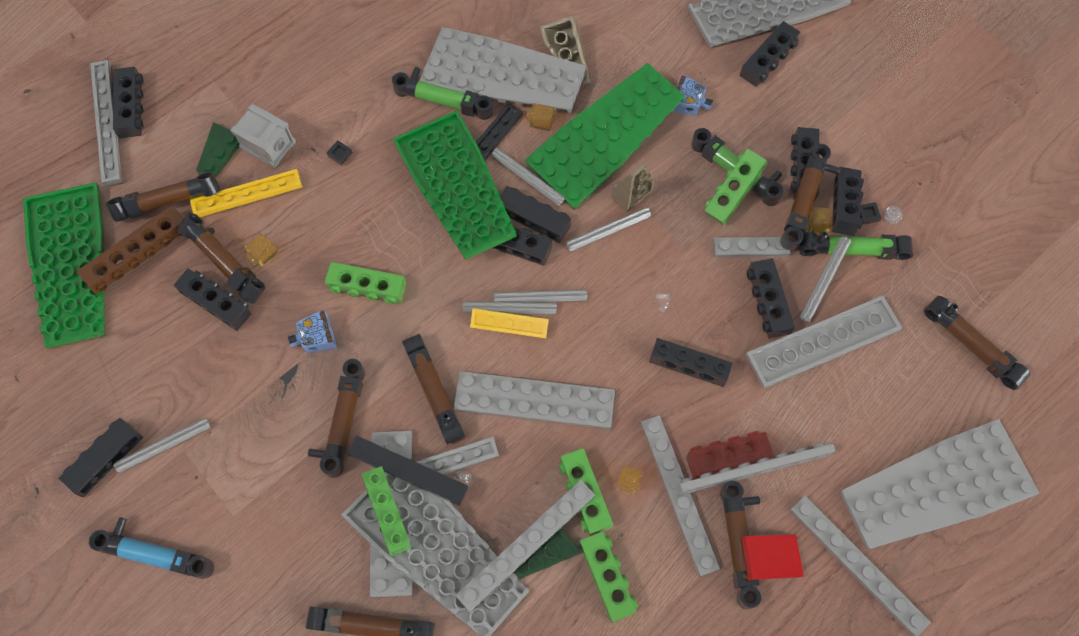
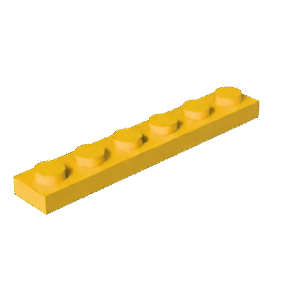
M297 169L228 188L212 196L190 199L193 213L203 217L303 187Z

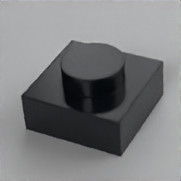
M338 140L326 152L329 158L340 165L353 153L351 148Z
M876 202L862 204L863 211L860 216L863 219L862 225L881 220Z

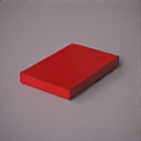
M796 535L741 537L748 581L804 577Z

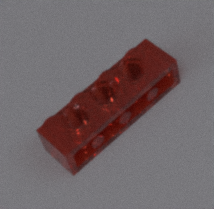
M759 431L748 433L747 437H731L728 439V442H712L709 444V447H693L687 453L686 459L692 478L696 479L705 473L712 472V474H715L724 468L731 467V469H734L743 463H757L758 460L766 457L770 459L774 454L766 432L759 433ZM743 445H749L752 448V453L746 452ZM724 450L732 451L733 457L728 458L725 456ZM705 455H711L714 458V462H707Z

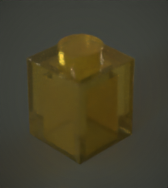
M533 103L532 109H529L527 113L529 127L545 131L551 130L554 107Z
M812 207L807 225L808 232L820 234L822 231H826L828 233L833 225L831 208Z
M262 233L244 247L248 253L246 257L253 264L257 262L261 267L278 253L275 246Z
M623 465L616 490L636 495L643 471Z

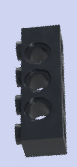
M783 21L743 64L739 76L755 87L760 82L764 83L769 76V72L774 71L778 67L779 61L787 57L789 50L797 46L800 31Z
M136 67L114 69L113 130L119 138L141 136V129L144 127L141 119V114L144 112L141 99L144 98L142 90L144 79Z
M798 127L795 134L791 136V145H793L791 160H793V165L791 166L790 175L793 176V181L791 182L790 192H793L794 200L806 167L803 163L807 164L810 152L815 145L819 144V129ZM818 188V191H817L815 200H816L817 196L819 195V188Z
M839 166L841 171L834 178L831 232L855 236L857 229L860 230L863 219L860 218L863 211V205H861L863 199L861 189L864 183V179L861 178L862 170Z
M513 225L517 235L514 238H518V240H508L493 247V249L545 266L552 249V239L547 235H538L529 229H520ZM533 243L536 246L528 247L527 245Z
M774 259L751 262L746 274L753 286L752 295L758 302L757 311L763 319L762 327L764 333H767L768 339L790 335L795 326ZM760 279L766 280L767 284L762 283ZM765 296L771 297L773 301H768ZM771 313L776 314L778 319L773 318Z
M188 268L173 286L179 293L235 331H238L251 315V312L247 309L249 305L241 299L235 300L233 298L234 295L226 289L224 291L220 290V286L214 281L210 280L208 282L205 280V276L199 271L193 272ZM217 296L215 300L211 301L212 297ZM228 306H231L229 310L225 311Z
M660 338L656 339L649 363L724 387L733 364L732 362Z

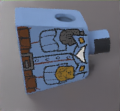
M681 75L676 88L685 97L684 101H681L673 112L696 116L700 107L710 110L713 100L704 97L706 86Z
M325 309L296 323L298 333L288 336L291 347L301 344L306 353L337 349L329 316Z

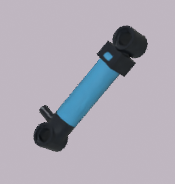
M119 517L113 533L97 530L89 537L91 549L101 553L199 579L210 577L214 571L213 562L203 556L123 536L122 532L127 522V519ZM106 537L105 544L101 546L102 539ZM203 562L204 568L198 573L197 567Z

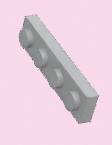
M781 237L714 238L713 240L714 258L789 257L790 250H786L781 246Z
M490 437L416 462L446 475L498 458L499 454L494 438Z

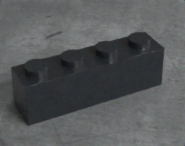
M506 186L500 195L510 219L540 234L547 235L558 243H561L571 227V218L566 213L558 212L550 205L542 204L534 197L522 194L516 188Z
M119 418L112 422L109 429L103 435L98 436L94 443L87 450L83 451L78 459L71 466H68L58 479L75 495L84 498L114 468V462L124 458L143 436L128 422Z

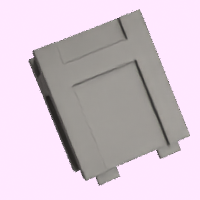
M254 104L248 107L246 114L230 130L236 136L241 150L273 168L277 167L279 161L296 143L295 138L292 137L288 129L289 125L287 122Z

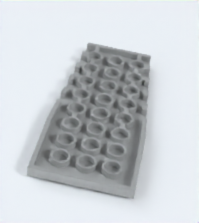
M700 0V2L693 5L690 3L688 11L707 45L714 47L775 30L783 21L793 25L848 6L852 0Z
M442 27L420 77V81L463 93L466 90L476 92L478 97L486 95L492 99H498V102L501 103L511 101L515 102L516 105L523 106V103L531 104L534 108L544 106L550 107V110L553 111L564 109L571 113L586 72V66L491 37Z
M999 419L945 439L840 491V495L867 550L975 519L1040 494Z
M384 472L410 542L411 550L390 557L367 490L341 516L387 561L479 636H490L529 590L512 573L479 605L469 612L455 595L487 567L497 555L449 501Z

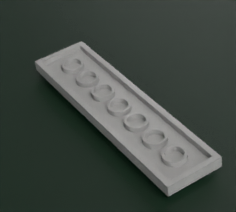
M880 296L747 352L746 357L762 388L765 389L899 332L902 327L884 296Z
M460 371L454 411L611 430L615 390Z
M412 431L372 433L373 443L413 461ZM370 544V598L413 596V581L387 561Z

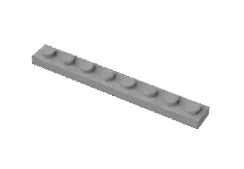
M108 60L90 63L101 183L104 186L122 182L118 135L113 130V84L111 65Z
M660 415L641 421L640 424L699 577L720 570L691 494L678 496L676 488L681 484L684 476Z
M825 443L814 445V449L807 450L806 447L794 451L795 454L788 455L787 452L782 453L772 460L766 457L758 460L757 464L743 463L738 466V469L724 468L719 471V474L705 473L700 475V479L686 478L681 480V484L678 485L676 490L678 496L726 484L731 480L737 481L828 457L836 450L833 444L825 445Z
M580 480L455 596L471 612L595 497V494Z
M803 496L789 510L912 636H919L931 622L806 496Z

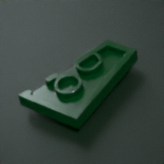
M213 122L196 169L198 174L213 172L216 178L239 148L240 144L230 130Z
M559 529L514 573L519 579H522L577 556L581 552L566 534Z

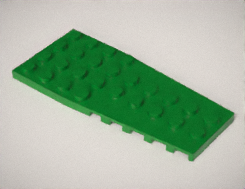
M646 63L561 127L527 157L525 163L546 184L563 195L564 201L575 210L620 169L629 159V156L638 150L640 144L652 135L654 129L660 126L669 114L673 113L675 107L681 101H684L685 96L649 63Z
M457 110L393 138V142L413 181L465 260L517 236L482 154Z
M94 182L23 198L26 248L29 266L33 271L31 278L36 289L34 295L38 301L39 309H37V313L41 318L42 324L40 331L44 336L45 342L43 346L49 349L104 336V291L95 295L76 272L104 252V228L99 185Z

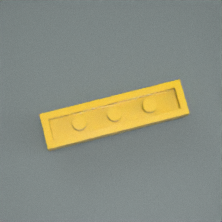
M473 308L470 328L546 338L549 319Z

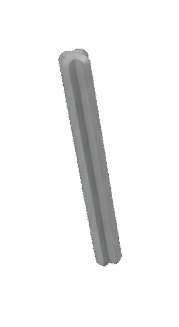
M495 148L492 152L493 158L556 205L560 206L564 202L563 195L502 150Z
M648 207L642 208L567 241V248L569 251L576 250L649 218L651 212Z
M844 236L840 238L800 316L802 321L807 323L811 321L851 243L849 238Z
M586 289L494 293V302L587 300Z
M463 302V312L471 313L473 308L523 314H556L557 312L556 303Z
M203 418L114 462L115 470L121 473L211 427L209 421Z

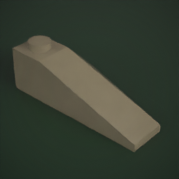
M574 16L540 26L544 43L552 55L585 65L586 72L581 86L591 83L578 23Z
M645 163L628 175L622 182H617L613 187L612 198L626 212L653 191L655 181L652 179V175L649 174L650 171Z

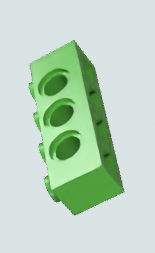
M749 149L739 155L735 168H730L726 174V181L720 183L716 188L715 192L717 194L705 204L706 214L724 226L767 166V160ZM747 167L750 169L747 175L740 173L742 168ZM732 183H738L740 185L739 188L734 191L731 190L729 187ZM727 198L729 202L727 205L721 206L719 205L720 199Z
M334 262L330 263L325 279L328 290L333 293L339 294L343 292L352 297L364 296L372 301L377 299L384 300L388 304H401L407 284L405 277L402 275ZM346 279H351L349 283H343ZM369 282L368 286L362 287L363 283ZM382 286H388L386 290H380Z
M584 448L561 456V463H558L561 474H566L568 482H565L567 490L569 491L582 480L595 494V497L579 511L583 519L580 521L583 532H588L590 537L613 528V522ZM574 470H580L583 476L575 478L571 473ZM593 507L597 510L598 514L595 517H590L587 515L586 510Z
M382 466L362 473V478L390 557L411 550L410 542Z
M602 531L580 540L579 545L611 623L635 614V608L638 605L633 595L630 596L628 593L629 583L626 576H621L618 569L621 567L617 555L613 556L610 548L613 545L609 536H605ZM603 551L607 559L603 562L598 561L595 558L596 552ZM612 571L615 575V580L612 582L606 581L603 573ZM620 591L623 594V600L615 602L612 599V592Z

